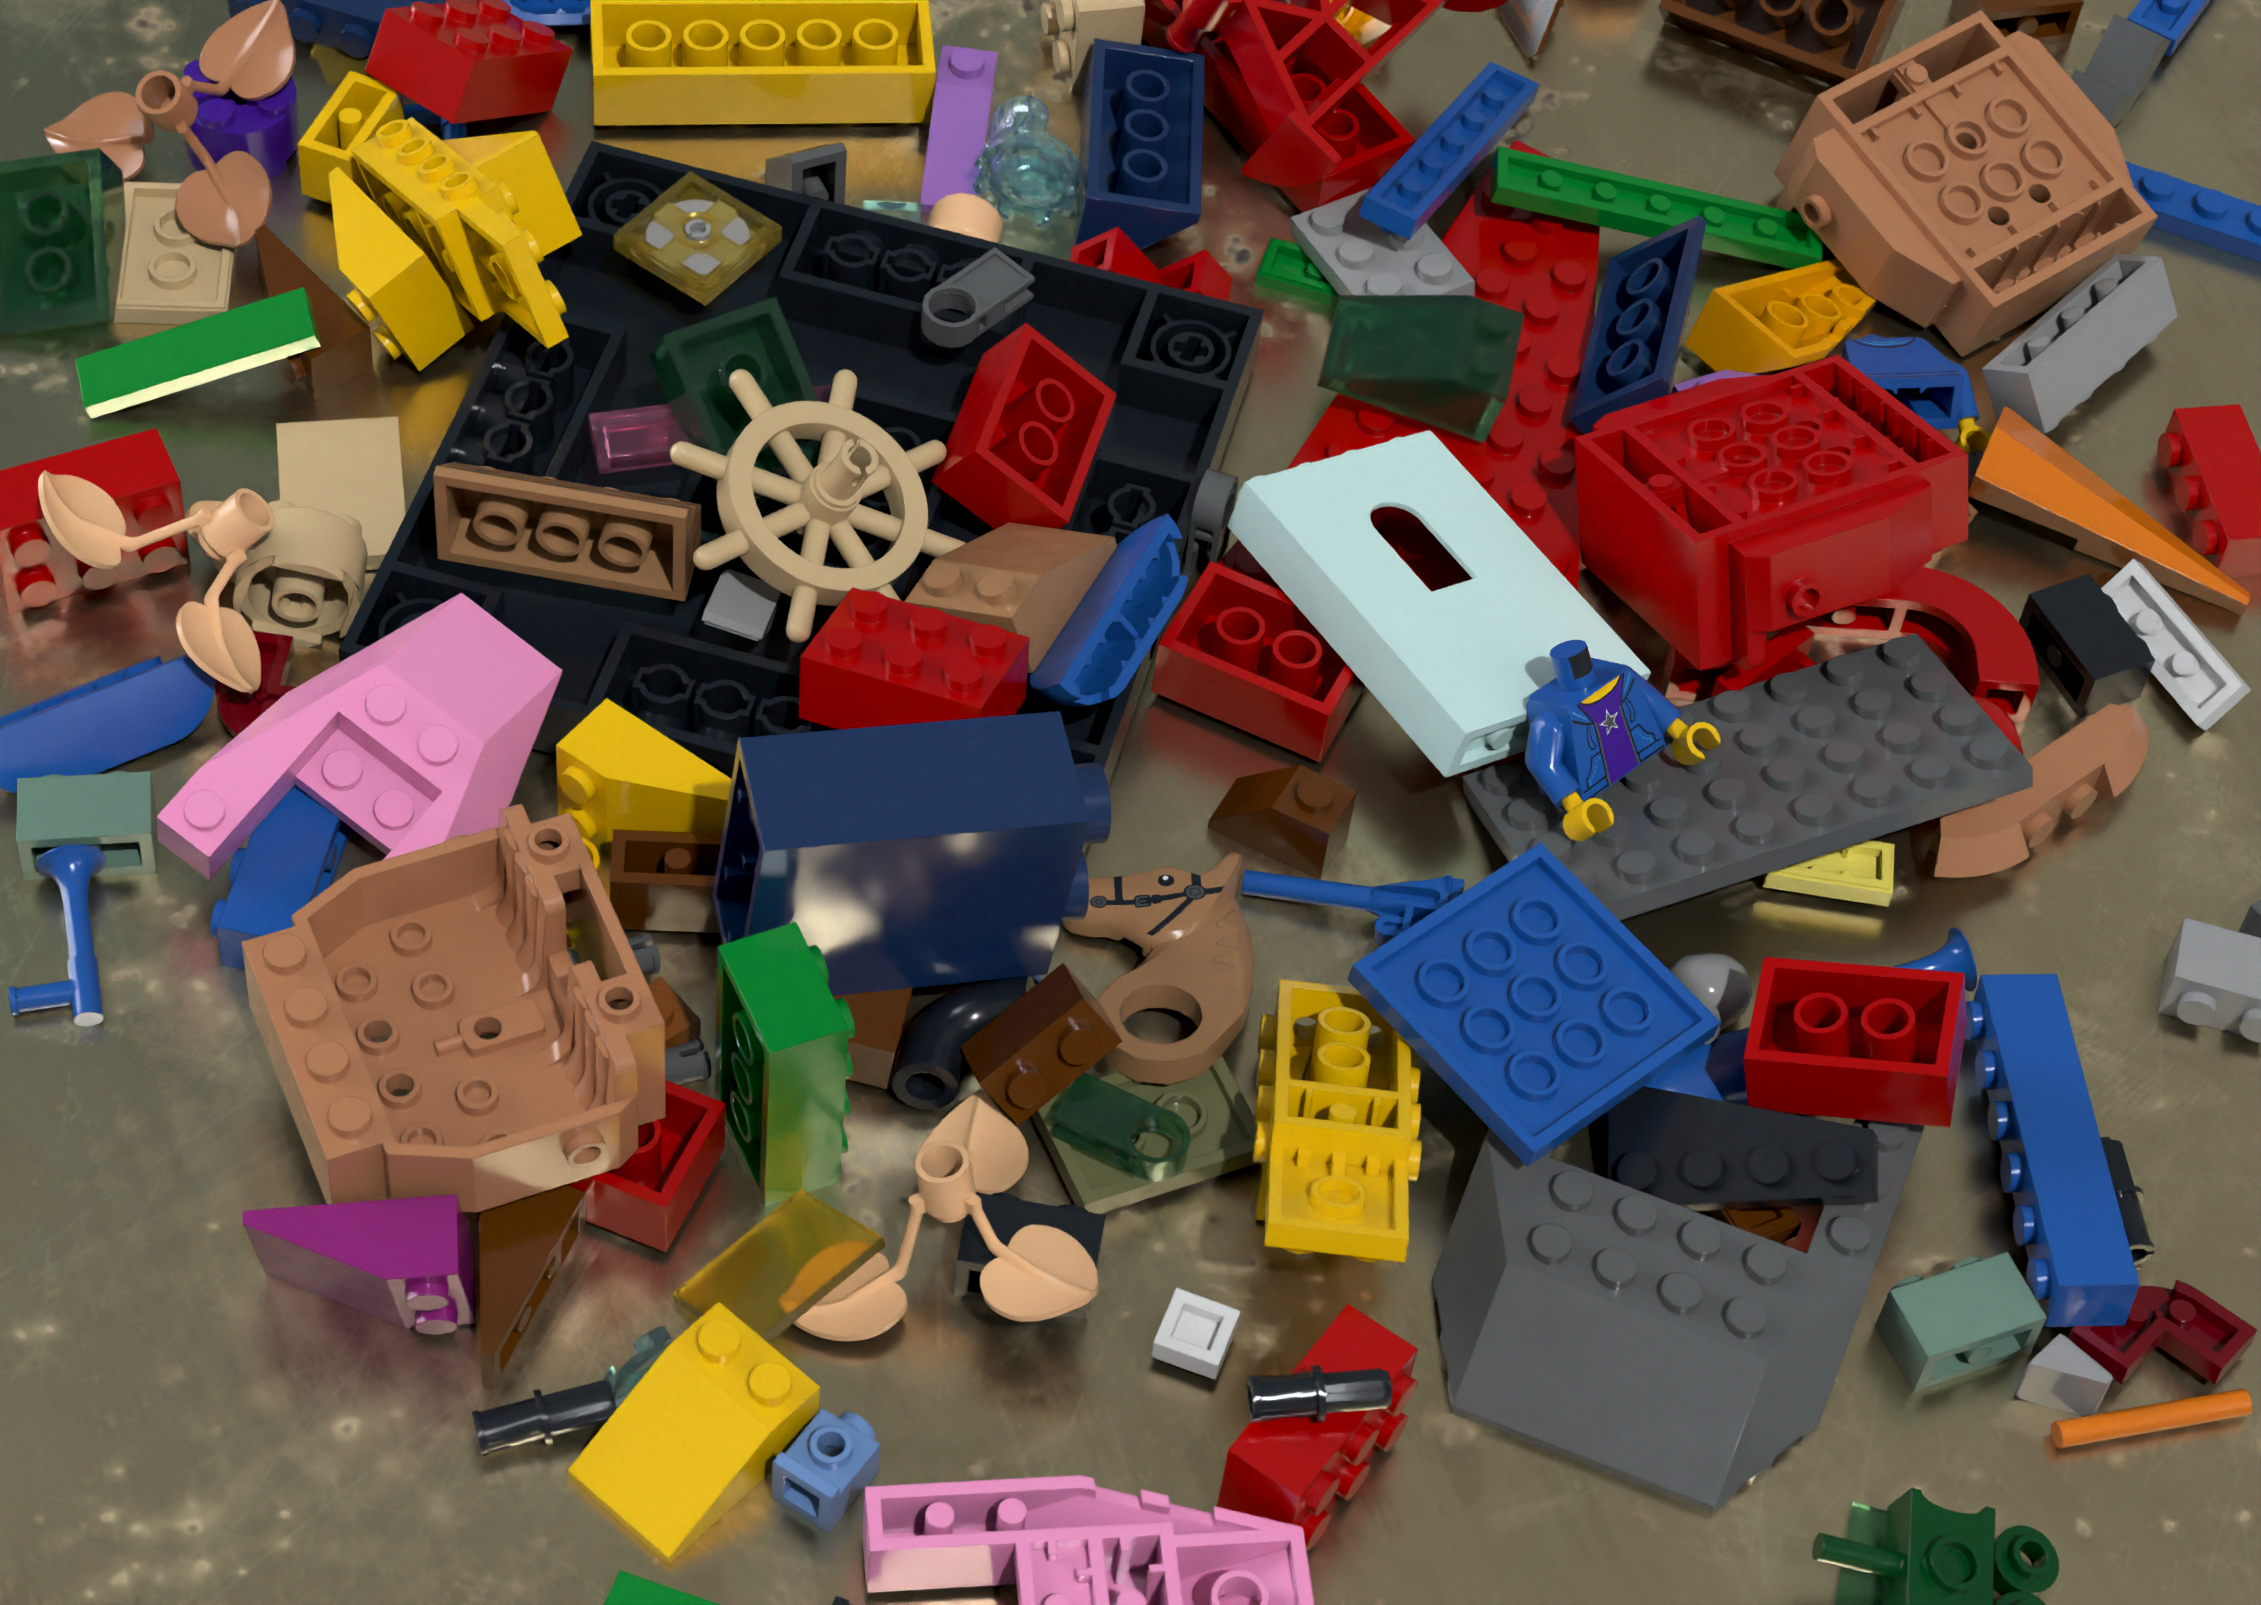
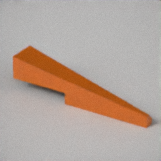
M2004 406L1970 486L1969 497L2076 538L2078 540L2074 550L2122 569L2132 559H2135L2144 565L2158 583L2237 614H2243L2251 595L2248 591L2016 412Z

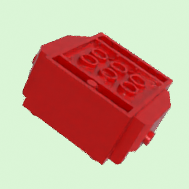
M1839 354L1773 375L1717 379L1606 414L1593 425V432L1574 437L1581 563L1699 671L1708 668H1720L1732 660L1743 670L1763 665L1765 662L1766 632L1776 631L1890 593L1931 561L1932 554L1940 552L1944 547L1968 540V454Z

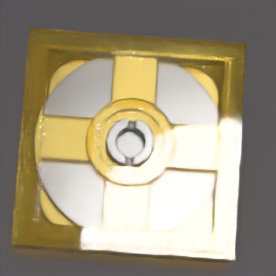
M690 171L614 234V250L706 306L781 242L782 226Z

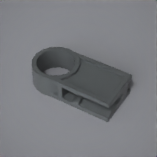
M994 247L945 282L931 289L924 296L921 316L923 334L931 342L949 348L962 347L971 343L976 337L1033 299L1034 294L1027 287L1035 282V277ZM943 309H955L968 314L970 318L962 322L951 323L936 318L933 313Z
M1208 468L1202 478L1192 509L1183 575H1188V579L1199 565L1201 558L1208 557L1209 562L1218 563L1227 551L1231 530L1227 525L1235 507L1239 478Z

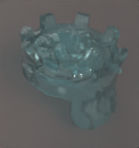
M1032 95L1011 98L995 110L990 121L989 141L985 143V152L974 163L975 166L980 168V173L973 183V188L977 195L984 194L989 190L999 200L997 211L1006 220L1009 219L1014 210L1032 214L1033 223L1036 227H1045L1049 225L1052 214L1060 211L1061 215L1069 217L1074 211V200L1078 198L1077 189L1081 180L1082 167L1076 155L1064 142L1045 131L1048 123V107L1042 100Z

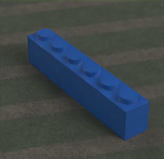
M2057 974L1981 975L1974 1000L1966 1002L1967 1027L1965 1036L1968 1040L1975 1041L1977 1049L1975 1061L1976 1082L1980 1090H1987L1990 1101L1988 1108V1131L1993 1141L2000 1142L2003 1154L2000 1164L2001 1184L2004 1192L2012 1193L2015 1203L2013 1215L2014 1237L2017 1245L2026 1247L2029 1259L2026 1283L2036 1300H2039L2040 1307L2047 1317L2045 1327L2124 1326L2140 1284Z

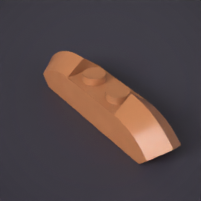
M2108 704L2027 759L2033 767V787L1962 809L1940 818L1926 856L1927 876L1944 878L1976 877L2010 868L2029 858L2027 846L2033 848L2040 844L2060 820L2066 816L2075 819L2082 815L2095 800L2112 799L2122 793L2139 773L2149 745V728L2134 707Z

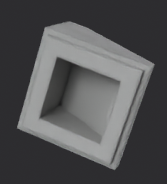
M730 569L725 570L719 577L705 608L702 620L705 621L704 624L755 641L762 640L771 629L782 592L761 579Z
M2060 1333L2030 1361L2015 1391V1395L2027 1402L2079 1416L2094 1415L2113 1377L2101 1365Z

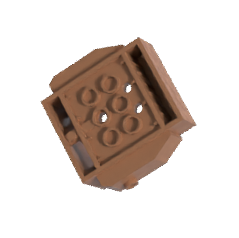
M1982 10L1817 95L1773 173L1785 187L1776 203L1779 209L1800 213L1805 224L1818 234L1867 294L1924 328L1934 324L1961 357L2059 303L2114 254L2132 255L2158 218V215L2133 187L2117 135L2112 125L2039 40L2021 31H2016L2004 37ZM1991 220L1996 221L1999 225L1994 224Z
M522 804L501 809L499 828L488 829L468 836H454L437 845L354 868L291 915V928L242 942L250 1008L327 1204L457 1194L462 1212H481L620 1168L638 1150V1126L665 1118V1022L570 813L531 824ZM566 927L582 963L575 965L572 963L567 951ZM483 1035H497L493 1039L480 1038ZM375 1036H385L388 1038L380 1043L369 1041V1039ZM398 1089L410 1091L409 1094L400 1097L390 1094Z

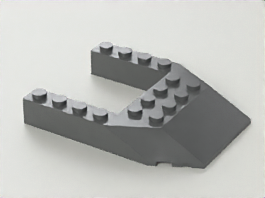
M1854 1119L1853 1126L1872 1129L1878 1136V1202L1823 1205L1806 1253L1556 1160L1555 1157L1560 1145L1527 1167L1489 1128L1431 1281L1434 1302L1438 1303L1442 1330L1440 1343L1443 1361L1447 1364V1391L1451 1414L1713 1514L1733 1498L1737 1489L1746 1481L1755 1480L1772 1466L1774 1459L1797 1440L1801 1442L1817 1429L1874 1274L1925 1125Z

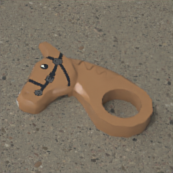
M1230 852L1216 868L1202 875L1165 867L1129 876L1088 879L1089 904L1086 916L1083 919L1063 921L1064 927L1070 933L1087 937H1107L1117 941L1126 938L1143 948L1142 955L1147 958L1133 970L1117 978L1099 995L1098 1002L1103 1006L1122 1039V1042L1103 1058L1109 1067L1137 1082L1171 1085L1201 1076L1218 1061L1243 1028L1253 991L1255 960L1251 934L1240 906L1235 900L1242 871L1243 857L1241 854ZM1164 1007L1179 1011L1193 1020L1198 1029L1188 1038L1178 1042L1155 1044L1140 1040L1130 1034L1122 1023L1135 1012L1147 1008Z

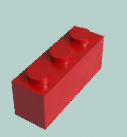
M2232 404L2174 409L2165 433H2162L2158 439L2157 452L2161 466L2168 469L2175 486L2177 506L2180 511L2186 513L2193 530V543L2196 552L2230 578L2261 575V452L2241 405Z

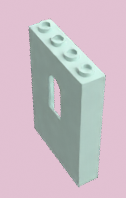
M1431 430L1406 437H1395L1388 442L1359 450L1352 449L1338 456L1312 463H1302L1297 467L1266 476L1259 475L1245 481L1238 493V500L1227 527L1445 778L1526 751L1529 735L1526 703L1531 694L1556 678L1549 654L1556 645L1569 640H1583L1587 644L1591 658L1630 666L1646 681L1651 674V671ZM1380 507H1397L1412 513L1428 528L1473 579L1431 592L1374 528L1370 514Z

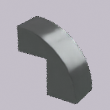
M2114 14L2085 72L2083 73L2075 69L2071 79L2114 128L2127 114L2145 88L2171 41Z

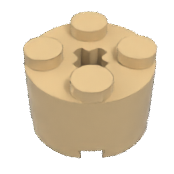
M278 500L268 503L274 515V527L245 551L247 560L237 567L233 594L235 610L238 613H241L242 610L252 620L251 629L253 631L293 636L294 646L297 647L321 645L322 636L340 631L339 638L345 636L363 598L368 551L362 537L360 522L349 515H334L319 509L297 507L288 501Z

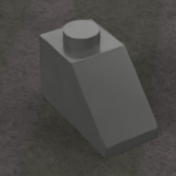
M842 142L816 146L768 158L765 162V185L844 204L847 149Z

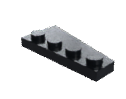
M1643 1086L1609 1110L1608 1179L1692 1211L1878 1202V1136L1872 1129Z

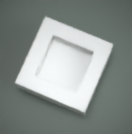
M1176 1288L1154 1339L1151 1357L1216 1380L1238 1327L1241 1311Z

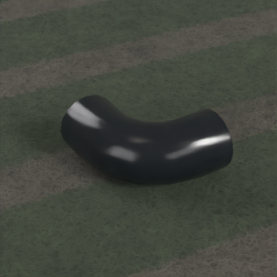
M1026 976L967 984L934 1000L910 1024L897 1052L892 1086L896 1096L905 1104L918 1109L933 1110L945 1107L953 1102L958 1094L961 1069L967 1060L960 1046L1034 987L1033 978Z

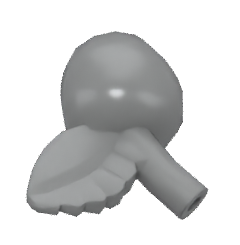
M1701 952L1685 956L1668 968L1721 1022L1715 1036L1704 1044H1710L1717 1039L1721 1030L1737 1021L1747 1010L1752 998L1751 979L1745 967L1735 958L1728 955Z

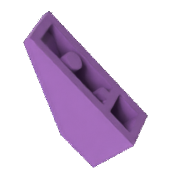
M942 45L919 212L931 213L936 202L947 195L967 193L979 197L994 106L998 52Z

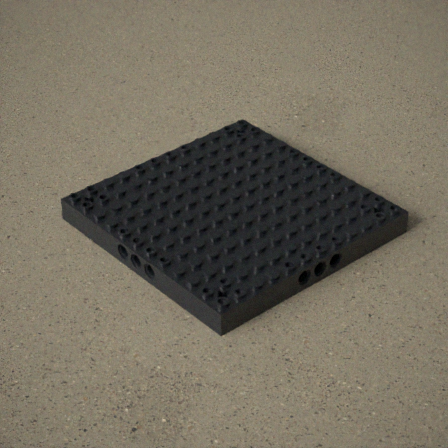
M591 141L565 193L582 236L543 256L544 261L538 264L544 281L550 280L554 284L565 303L567 311L560 315L569 337L547 348L509 315L505 314L338 650L339 663L456 595L463 593L563 670L532 749L556 755V744L608 698L732 779L739 738L838 730L799 718L800 656L837 607L816 605L809 638L802 643H795L786 635V625L792 597L782 593L770 631L762 640L755 641L704 624L705 621L702 620L705 608L719 577L725 570L730 569L761 579L743 562L740 556L711 570L704 571L695 565L685 602L438 559L433 474L436 466L452 462L474 466H488L503 471L538 477H552L567 482L602 488L610 487L625 492L660 498H674L684 502L701 504L702 546L726 535L717 505L718 480L676 465L670 458V449L675 443L683 441L726 456L738 436L752 421L729 385V377L735 370L744 369L748 371L773 407L796 401L829 403L835 374L843 369L850 370L857 377V389L852 411L859 413L881 427L901 446L904 452L930 440L941 441L946 446L982 355L1020 326L1027 323L1117 394L1069 523L1060 529L1115 537L1118 545L1144 524L1169 514L1182 536V539L1175 541L1180 560V575H1182L1195 498L1206 470L1210 468L1218 471L1257 359L1264 310ZM686 200H707L720 203L732 209L741 216L749 229V233L754 235L757 240V255L755 259L743 264L733 274L720 279L718 290L712 295L704 297L690 294L684 287V281L670 277L658 268H650L643 265L638 259V244L642 238L646 237L647 226L654 215L671 204ZM994 247L1035 277V282L1027 287L1034 294L1033 299L976 337L971 343L962 347L949 348L931 342L923 334L921 316L924 296L931 289L939 286ZM943 309L933 313L936 318L951 323L962 322L970 318L968 314L955 309ZM794 439L812 467H817L821 442ZM769 446L758 454L754 467L791 479ZM938 464L918 473L923 484L928 506L927 529L965 543L994 530L931 482ZM882 490L859 502L860 505L891 515L888 502ZM754 493L762 518L787 507V504ZM854 529L875 561L887 553L891 541ZM795 530L778 538L789 549L800 555L803 535ZM829 538L824 566L850 568ZM919 552L914 562L897 582L892 585L901 601L904 602L936 557ZM1162 630L1125 689L1115 698L1087 707L1065 706L1039 694L1030 685V673H1027L1026 699L1015 715L1060 711L1074 764L1100 763L1109 786ZM1087 844V845H1083L1082 850H1083L1084 855H1085V852H1086V849H1087L1088 844Z

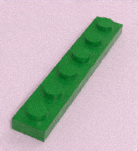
M1500 146L1497 147L1491 161V202L1651 238L1700 215L1707 222L1702 249L1791 269L1820 263L1822 260V239L1813 229L1805 224L1800 213Z

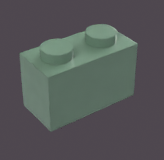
M114 771L108 774L71 776L50 774L34 778H17L16 842L23 880L48 879L37 870V860L43 853L53 848L73 844L93 846L103 851L107 857L106 866L93 876L157 873V820L151 771Z
M2005 1252L1984 1260L1979 1256L1966 1258L1955 1264L1949 1271L1926 1279L1920 1275H1915L1901 1280L1889 1290L1875 1327L1910 1388L1915 1392L2031 1353L2047 1317L2009 1253Z

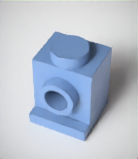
M822 1408L787 1452L783 1453L781 1451L773 1461L771 1497L830 1533L878 1473L881 1444L875 1441L876 1433L872 1426L861 1416L853 1412L845 1411L838 1418Z

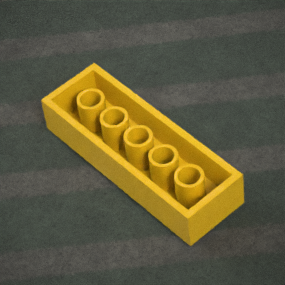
M590 0L594 125L931 123L936 84V66L929 0Z

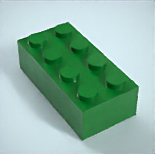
M796 922L718 946L715 1099L726 1103L725 1125L764 1207L839 1183L841 1154L848 1152L843 1118L850 1115L851 1111L845 1086L846 1078L853 1075L852 1062L848 1052V1039L855 1037V1024L846 1001L842 997L834 999L827 985L829 983V974L820 948L816 944L812 946L807 945Z

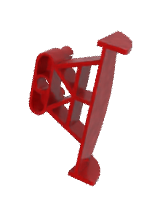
M1183 0V10L1172 24L1170 23L1167 27L1166 37L1170 45L1177 51L1191 53L1200 45L1201 40L1209 31L1221 29L1270 133L1267 140L1244 164L1240 171L1246 177L1269 185L1299 187L1316 183L1332 172L1342 161L1339 153L1315 128L1364 84L1441 8L1456 12L1479 13L1498 8L1508 0H1333L1331 3L1329 0H1290L1291 5L1272 0ZM1349 5L1391 26L1367 50L1335 20ZM1276 45H1281L1283 47L1278 51ZM1303 48L1306 50L1307 56L1333 81L1306 107H1304L1285 67Z

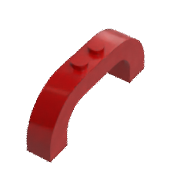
M1922 567L1890 593L1802 622L1818 635L1893 639L1917 633L1933 652L1941 656L1953 668L1960 684L1970 695L1992 700L2007 712L2013 722H2026L2040 686L2038 666L2033 647L2016 618L2005 606L1981 588L1962 578L1940 570ZM1669 643L1663 667L1664 696L1667 699L1696 701L1711 698L1716 679L1736 665V663L1732 660L1723 667L1699 671Z

